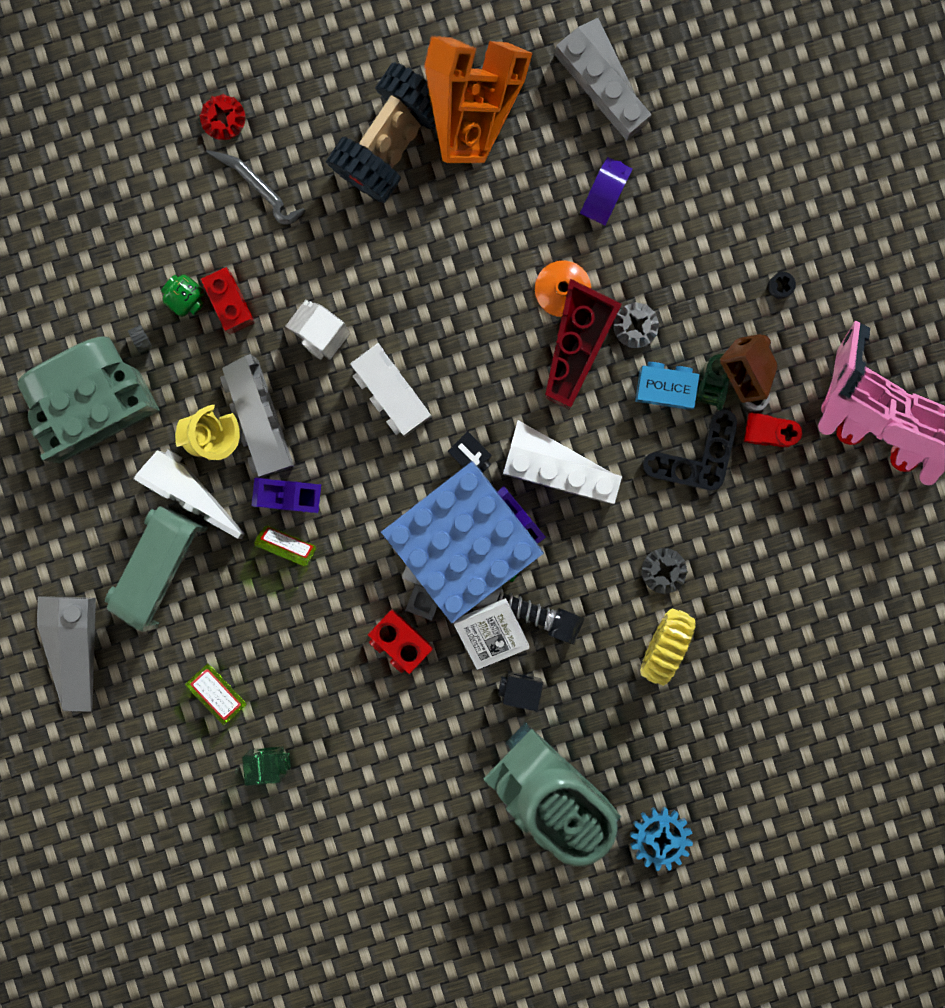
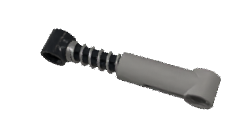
M406 565L402 578L422 586ZM502 586L475 605L478 608H483L506 598L517 619L523 618L526 620V623L530 621L535 623L536 626L541 625L545 630L549 631L548 635L575 645L585 619L560 608L557 611L551 610L549 607L544 609L540 604H531L530 600L527 602L523 601L521 596L516 598L513 597L512 593L505 594L503 593Z

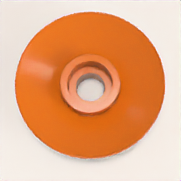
M556 261L542 269L536 279L535 296L543 310L553 316L562 317L567 292H561L558 289L560 283L564 282L569 286V281L572 279L591 288L590 279L582 267L570 261Z

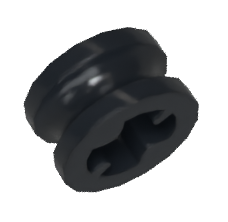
M787 272L775 274L768 283L770 294L777 299L787 298L796 288L794 277ZM776 279H779V281L785 279L787 281V292L785 290L781 292L777 290L778 284L775 282Z

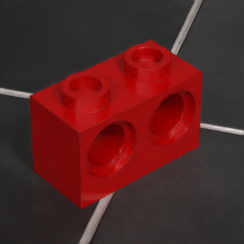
M227 267L201 278L219 320L229 335L255 323L233 274Z
M393 608L368 634L371 638L369 644L380 654L385 651L391 656L390 663L400 673L406 671L410 674L434 648ZM387 625L394 627L397 633L396 638L392 641L384 640L381 636L382 627ZM412 645L416 648L418 654L414 660L409 661L403 658L401 650L404 646Z

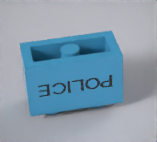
M648 362L647 366L643 365L640 368L635 402L686 410L694 409L699 374L692 373V368L676 366L675 370L664 369L665 364Z

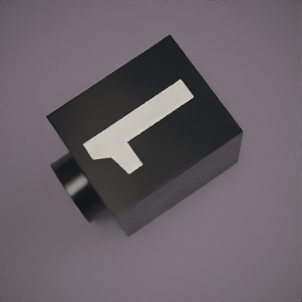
M468 431L448 450V453L463 468L474 461L481 472L484 473L492 465L488 461L492 455Z

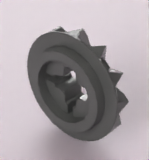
M668 548L652 551L642 564V577L645 584L651 590L662 594L675 592L684 584L688 573L683 557L678 552ZM658 560H661L665 566H676L669 572L671 582L664 576H653L661 570Z

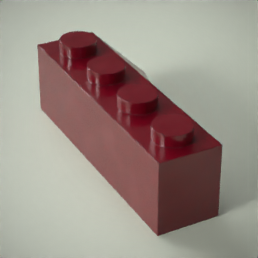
M570 279L544 398L570 410L622 305L621 303Z

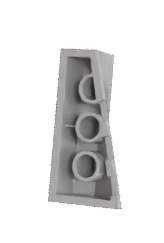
M599 18L579 26L556 45L555 56L626 141L649 123L652 114L637 98Z
M249 354L223 367L224 376L220 377L224 391L226 393L230 392L233 403H230L229 406L236 419L240 420L242 430H239L240 439L244 447H249L251 457H248V463L252 473H258V476L263 478L294 467L258 359Z

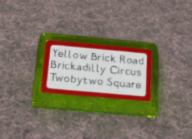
M270 526L263 527L254 542L255 546L304 567L310 565L316 551L315 545Z
M209 663L185 683V686L222 725H226L247 705Z

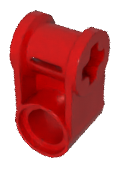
M748 413L744 438L746 443L790 447L801 439L802 429L793 420ZM789 427V432L794 433V437L786 441L785 435H782L781 431Z

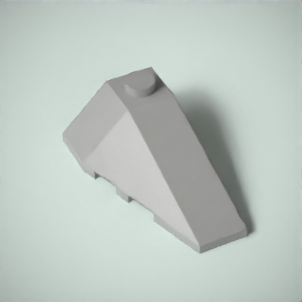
M38 596L37 627L63 711H92L96 598Z

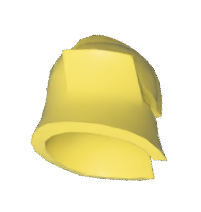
M214 404L200 409L196 414L187 418L180 419L175 433L176 446H183L191 455L205 457L209 461L228 457L238 446L240 438L239 425L235 415L231 413L221 416L218 420L212 412Z

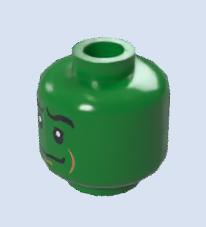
M186 274L180 276L173 275L161 290V293H163V303L180 317H184L189 313L195 315L205 303L201 300L204 289Z

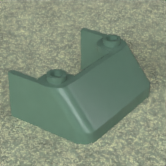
M159 506L156 510H150L144 522L147 527L117 586H112L105 598V602L108 603L107 610L141 632L158 627L159 622L153 620V617L196 532H206L208 529L207 526L170 507Z

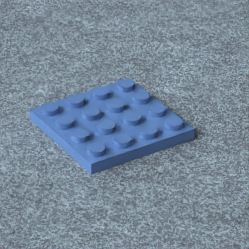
M474 461L470 462L381 531L451 623L544 553Z

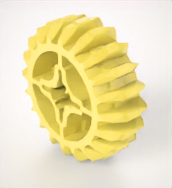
M673 608L662 618L642 660L641 675L647 678L648 681L664 686L674 676L694 634V618L681 610L678 611Z

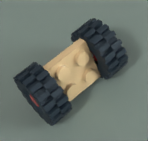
M396 62L391 63L375 87L378 94L382 95L381 97L387 102L359 143H355L351 139L341 137L326 160L327 165L335 173L339 174L340 177L347 180L349 184L382 203L387 201L401 180V176L392 168L400 161L402 153L410 141L416 137L420 126L432 130L436 128L427 81L420 74L414 73L412 69L406 68L402 64L398 65Z

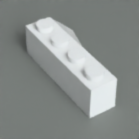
M517 421L503 475L611 505L615 504L622 476L611 473L523 422Z

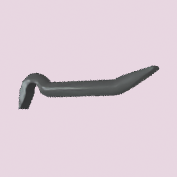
M206 151L210 156L234 168L273 206V216L279 223L292 224L306 212L302 208L286 216L282 215L281 209L284 207L281 198L241 159L219 152Z

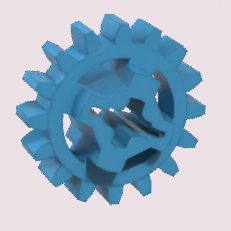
M653 807L651 808L650 816H647L644 812L641 813L643 819L641 823L638 821L633 822L638 830L630 832V836L636 839L630 845L632 849H639L635 855L638 860L645 857L644 865L647 868L654 863L656 871H660L663 864H665L668 870H671L672 862L675 861L680 866L682 862L679 857L681 855L686 857L690 855L685 847L693 846V842L686 838V836L692 834V830L690 828H683L687 821L685 818L677 820L679 815L677 811L674 810L671 815H668L666 807L662 808L661 813H657ZM657 821L656 825L650 830L646 829L651 823ZM669 822L678 828L680 835L670 832ZM661 833H664L667 840H663L659 848L655 837L659 838ZM643 843L653 847V855L644 849ZM673 848H676V850L672 854L666 856L667 852H669Z

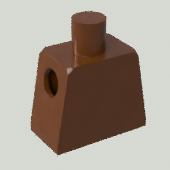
M757 334L736 339L720 359L742 403L767 399L777 370V362L769 348L771 340L766 335Z

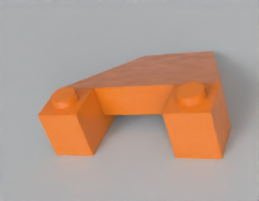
M431 36L424 67L442 160L444 162L485 163L525 82L532 57L531 52L508 42L489 41L482 69H472L476 48L453 38Z

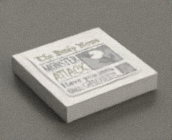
M506 598L461 616L454 621V626L477 670L529 649V643Z

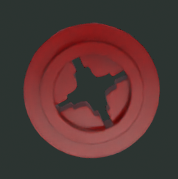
M225 94L215 97L211 96L210 100L203 104L201 114L199 115L204 131L210 137L217 140H229L237 136L243 129L246 119L245 111L240 102L235 97ZM219 107L224 113H230L226 117L228 127L220 120L215 121L218 117L216 108Z

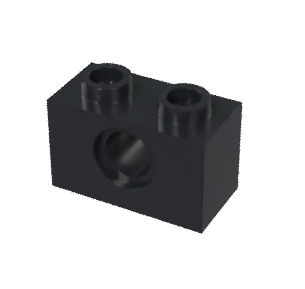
M508 671L507 677L501 676L498 696L502 697L504 705L537 712L543 681L539 677Z

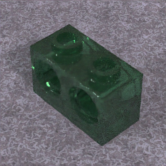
M284 746L250 749L242 756L245 786L280 783L286 776L287 770L291 768L289 753H284Z

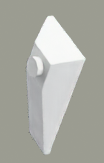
M167 449L166 453L157 450L134 477L136 481L161 496L171 500L176 499L184 509L197 515L201 514L206 521L238 539L243 538L245 533L190 469L180 462L182 457Z

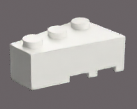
M307 300L302 303L285 326L303 340L302 344L320 360L324 356L331 360L350 335L344 322L321 305Z
M379 343L350 363L357 372L353 375V378L361 389L369 388L373 394L369 398L379 412L383 409L390 417L386 422L396 435L401 432L406 437L432 417L399 370L385 354Z

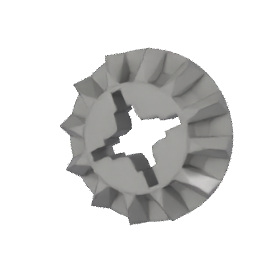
M634 302L623 306L618 311L613 327L616 337L622 344L631 348H641L647 346L655 339L658 333L659 322L656 312L648 307L647 304ZM629 315L637 321L646 318L641 326L644 335L636 329L626 332L632 324Z

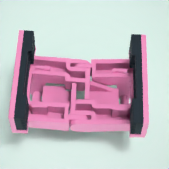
M854 321L837 349L833 378L821 406L823 416L819 421L818 429L825 435H830L836 430L838 439L848 445L860 443L864 436L871 432L876 435V438L884 439L885 442L893 445L890 461L895 469L909 472L922 462L923 469L920 472V481L924 485H932L945 472V406L914 393L912 395L908 394L899 386L867 368L866 362L862 360L864 347L870 336V327Z

